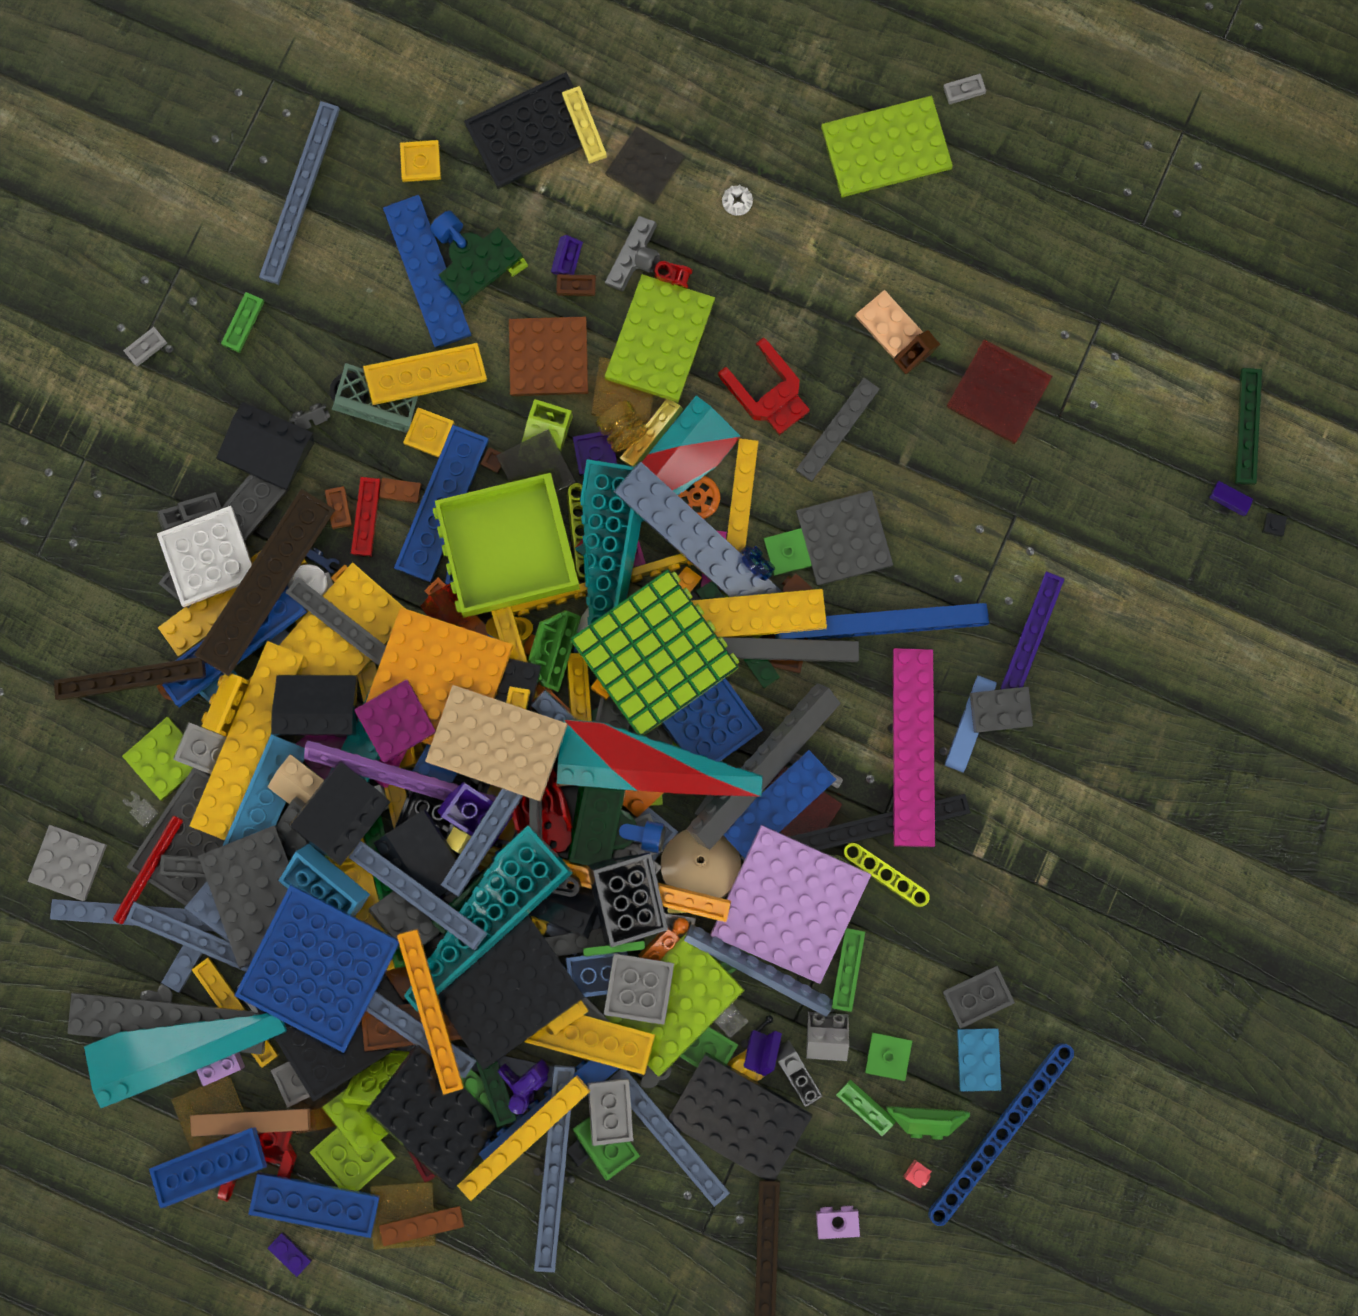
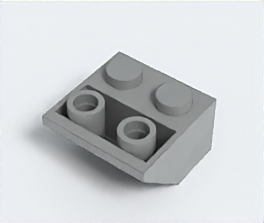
M808 1012L806 1059L847 1061L849 1050V1014L829 1013L825 1017L818 1012Z

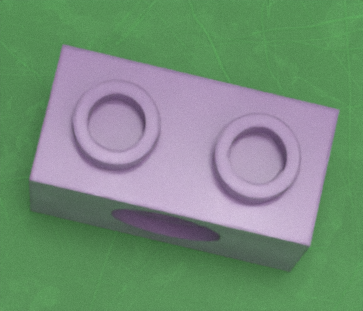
M238 1052L196 1071L202 1085L205 1086L245 1068V1065Z
M841 1206V1210H833V1207H821L820 1211H816L818 1239L860 1237L858 1210L853 1209V1206ZM835 1217L843 1218V1224L840 1227L832 1225V1220Z

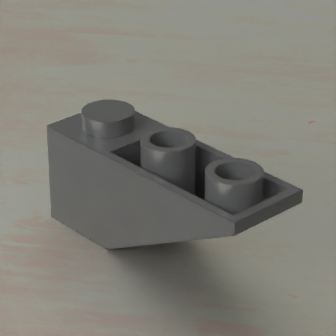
M788 1040L780 1045L777 1061L804 1106L807 1107L823 1096L790 1041Z

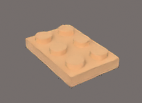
M885 290L855 315L893 359L917 335L923 333Z

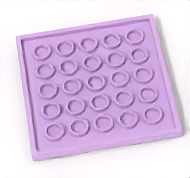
M761 825L726 899L731 901L727 922L716 920L710 935L712 937L716 936L725 943L820 984L871 874Z

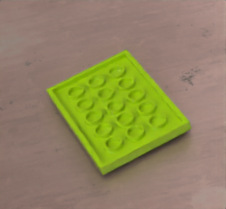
M932 96L821 124L841 198L950 170L953 167Z
M642 274L608 365L605 379L679 403L715 297L685 289L678 285H671L670 283Z
M686 934L660 960L674 963L665 1024L605 1015L610 1023L655 1034L648 1066L658 1077L745 991L712 955L685 942Z

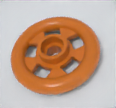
M704 476L693 484L695 488H692L689 492L686 490L678 496L680 498L687 496L688 505L691 508L693 506H701V512L697 514L706 519L717 510L720 503V491L712 479ZM702 483L709 487L706 492L699 488ZM695 494H699L701 498L699 500H695L693 496ZM707 496L713 498L710 506L705 504Z

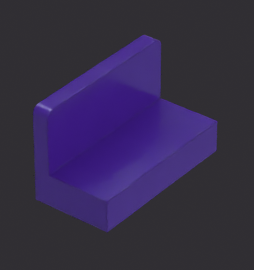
M753 1030L749 1039L744 1068L763 1076L774 1071L782 1033L773 1031L769 1035H765Z

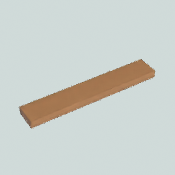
M310 1108L190 1116L191 1136L237 1134L256 1127L257 1133L311 1129Z

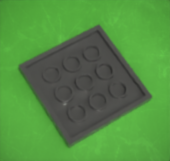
M872 490L796 510L817 586L893 566Z

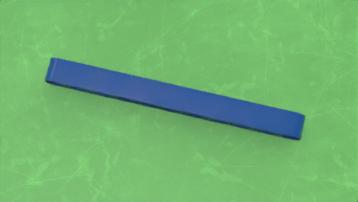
M979 603L826 616L827 629L774 635L775 639L804 640V637L808 638V640L979 627L988 625L989 618L987 604Z
M1062 1043L1057 1044L1047 1055L930 1207L928 1216L933 1224L937 1226L945 1225L1071 1062L1074 1057V1051L1071 1046ZM1065 1047L1068 1055L1061 1059L1059 1057V1050ZM1053 1063L1055 1065V1072L1049 1075L1046 1067ZM1036 1080L1043 1082V1087L1039 1091L1034 1089ZM1024 1096H1029L1031 1099V1103L1027 1107H1023L1021 1104ZM1012 1112L1018 1114V1120L1015 1123L1009 1121V1115ZM1004 1128L1006 1136L1003 1139H998L996 1136L997 1130ZM986 1145L993 1146L994 1150L991 1155L984 1154ZM974 1161H980L981 1168L979 1171H972L971 1165ZM963 1177L968 1178L969 1181L965 1188L959 1187V1180ZM949 1194L956 1195V1201L953 1204L946 1203V1197ZM935 1211H943L944 1215L941 1220H934L933 1214Z

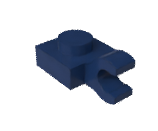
M316 548L309 550L306 555L308 559L324 567L327 572L334 573V570L330 569L329 564L334 562L339 565L340 562L337 559L324 558V553Z

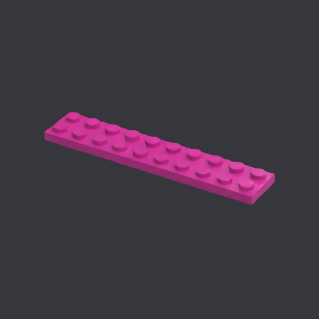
M893 649L894 846H935L932 649Z

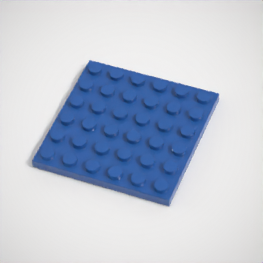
M290 885L234 996L344 1053L399 946V941L302 889Z

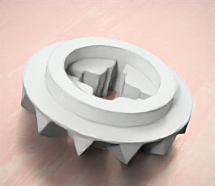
M741 185L731 186L725 190L722 197L723 207L732 215H743L752 207V194L748 188H744ZM741 194H742V197H741L742 203L737 202V203H735V204L733 205V203H734V198H733V197H734V196H735V197H739V196H741Z

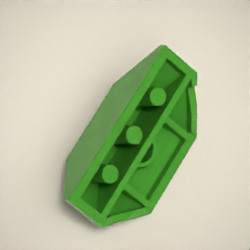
M564 610L539 622L528 659L529 663L542 666L539 678L540 684L556 692L560 690L573 646L570 638L576 635L581 616Z
M886 1106V1111L907 1134H910L911 1138H923V1135H931V1139L943 1140V1136H949L970 1117V1112Z

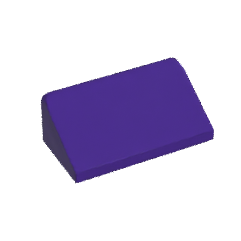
M568 235L561 236L551 273L574 275L583 242Z
M1220 481L1217 482L1209 497L1243 517L1248 513L1253 501L1252 498Z

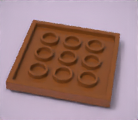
M586 317L509 319L511 396L588 394Z

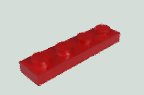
M360 477L351 549L352 555L372 557L381 480L378 478Z

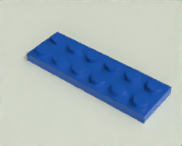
M808 750L762 793V796H758L723 836L745 859L761 825L780 832L837 779Z
M253 1127L152 1167L149 1171L160 1208H165L267 1167L256 1127Z
M258 1172L248 1215L371 1238L380 1196Z

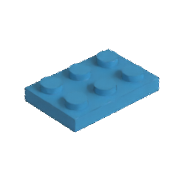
M957 1029L959 1090H1001L999 1029Z

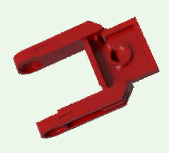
M762 338L755 345L759 347L766 356V361L784 382L779 383L762 396L758 402H755L727 367H724L717 374L753 420L768 421L778 435H781L808 414L810 409L798 396L800 379L765 338Z
M293 1131L258 1133L265 1160L273 1164H280L277 1176L291 1177L297 1158L291 1143H289ZM237 1179L221 1185L217 1198L228 1202L232 1196Z

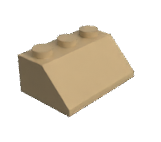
M290 754L275 773L268 788L288 804L295 797H298L306 804L324 779Z

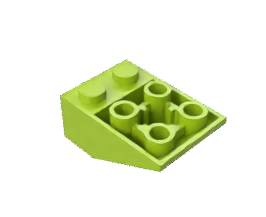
M534 399L518 459L555 471L573 418L572 411Z

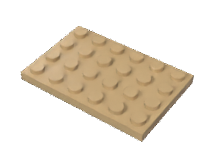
M452 685L425 762L541 802L568 724Z

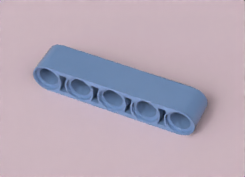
M978 675L971 693L995 690L997 682ZM970 696L944 766L960 772L965 771L979 732L974 733Z

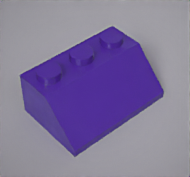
M463 782L446 797L438 809V813L442 818L472 836L494 801ZM511 814V816L509 817V819H508V821L506 822V824L504 825V827L502 828V830H501V832L499 833V835L497 836V838L495 839L494 843L496 842V840L498 839V837L500 836V834L502 833V831L505 829V827L507 826V824L509 823V821H510L511 818L513 817L512 814Z

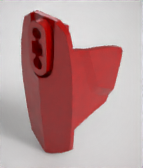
M552 768L542 797V839L549 847L551 841H555L557 846L552 850L555 853L566 851L571 844L572 823L560 784H557V776ZM526 796L522 797L512 813L515 829L518 834L529 826V797ZM547 822L552 824L550 829L545 828Z

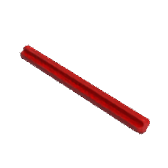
M172 816L115 913L113 920L116 923L123 924L133 903L137 901L159 864L161 855H164L183 822L181 818Z

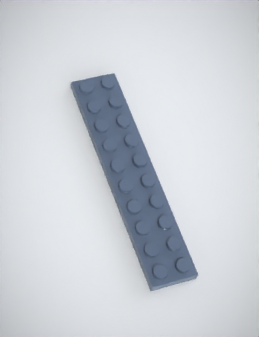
M638 462L614 490V493L728 597L782 593L772 581L642 462Z

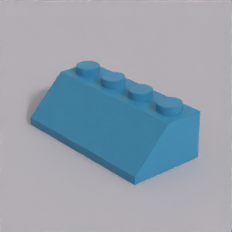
M310 844L295 852L279 879V882L287 889L290 885H294L352 916H355L362 909L370 896L367 891Z

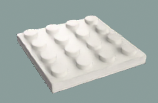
M232 506L157 533L183 607L238 587L252 566V561Z

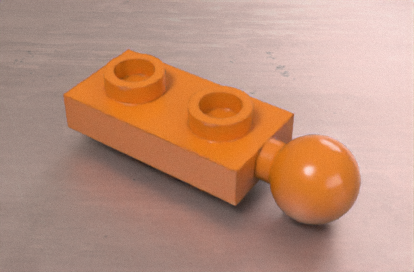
M685 918L676 919L673 929L668 928L667 931L660 932L639 953V957L660 961L681 939L678 935L688 931L689 922Z

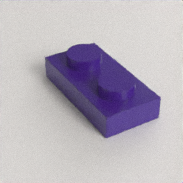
M284 1232L267 1248L296 1277L312 1261Z

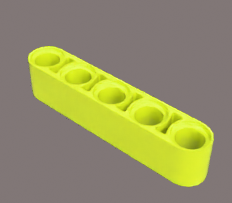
M575 483L568 489L567 504L574 566L577 578L585 581V575L581 574L579 570L580 567L584 566V557L575 550L583 536H578L575 530L577 528L584 529L581 517H577L573 513L575 509H580L583 512L580 497L575 498L571 494L573 490H578L580 493L582 491V485Z
M850 843L844 847L843 856L846 860L857 868L870 873L872 878L912 905L922 907L929 902V894L925 889L860 845ZM849 847L857 849L858 854L855 858L848 856L847 850ZM866 858H871L874 861L872 869H867L864 866ZM884 869L889 870L891 873V878L888 881L881 878V871ZM900 881H905L908 885V889L905 892L898 890V883ZM917 892L924 894L925 899L922 903H917L914 899Z

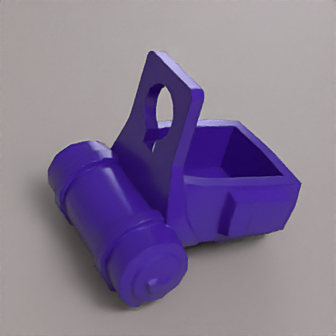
M543 1059L538 1061L521 1077L516 1076L506 1063L499 1068L498 1073L514 1093L509 1102V1109L514 1114L524 1113L528 1109L527 1106L535 1101V1090L540 1089L548 1080L550 1068ZM505 1071L510 1075L511 1079L505 1074Z

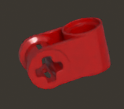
M661 261L655 266L654 277L671 285H678L688 289L687 282L693 270L683 265ZM665 269L668 271V274L660 275L658 271Z

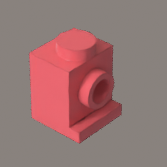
M914 1159L903 1177L918 1188H921L922 1185L925 1186L929 1181L932 1171Z

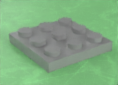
M49 825L27 882L81 901H86L107 845Z
M614 953L604 1015L664 1025L674 963Z

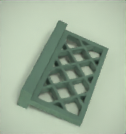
M345 363L332 410L407 433L411 425L418 396L408 400L406 398L402 399L403 402L396 406L392 401L388 402L391 406L388 410L381 409L379 404H376V407H374L372 402L364 404L359 397L366 393L370 396L368 386L364 380L366 379L362 368ZM347 370L355 372L358 379L350 382L346 376ZM361 381L366 390L357 394L352 385ZM349 387L354 396L345 398L340 396L343 389ZM405 405L409 411L408 417L400 415L397 408Z

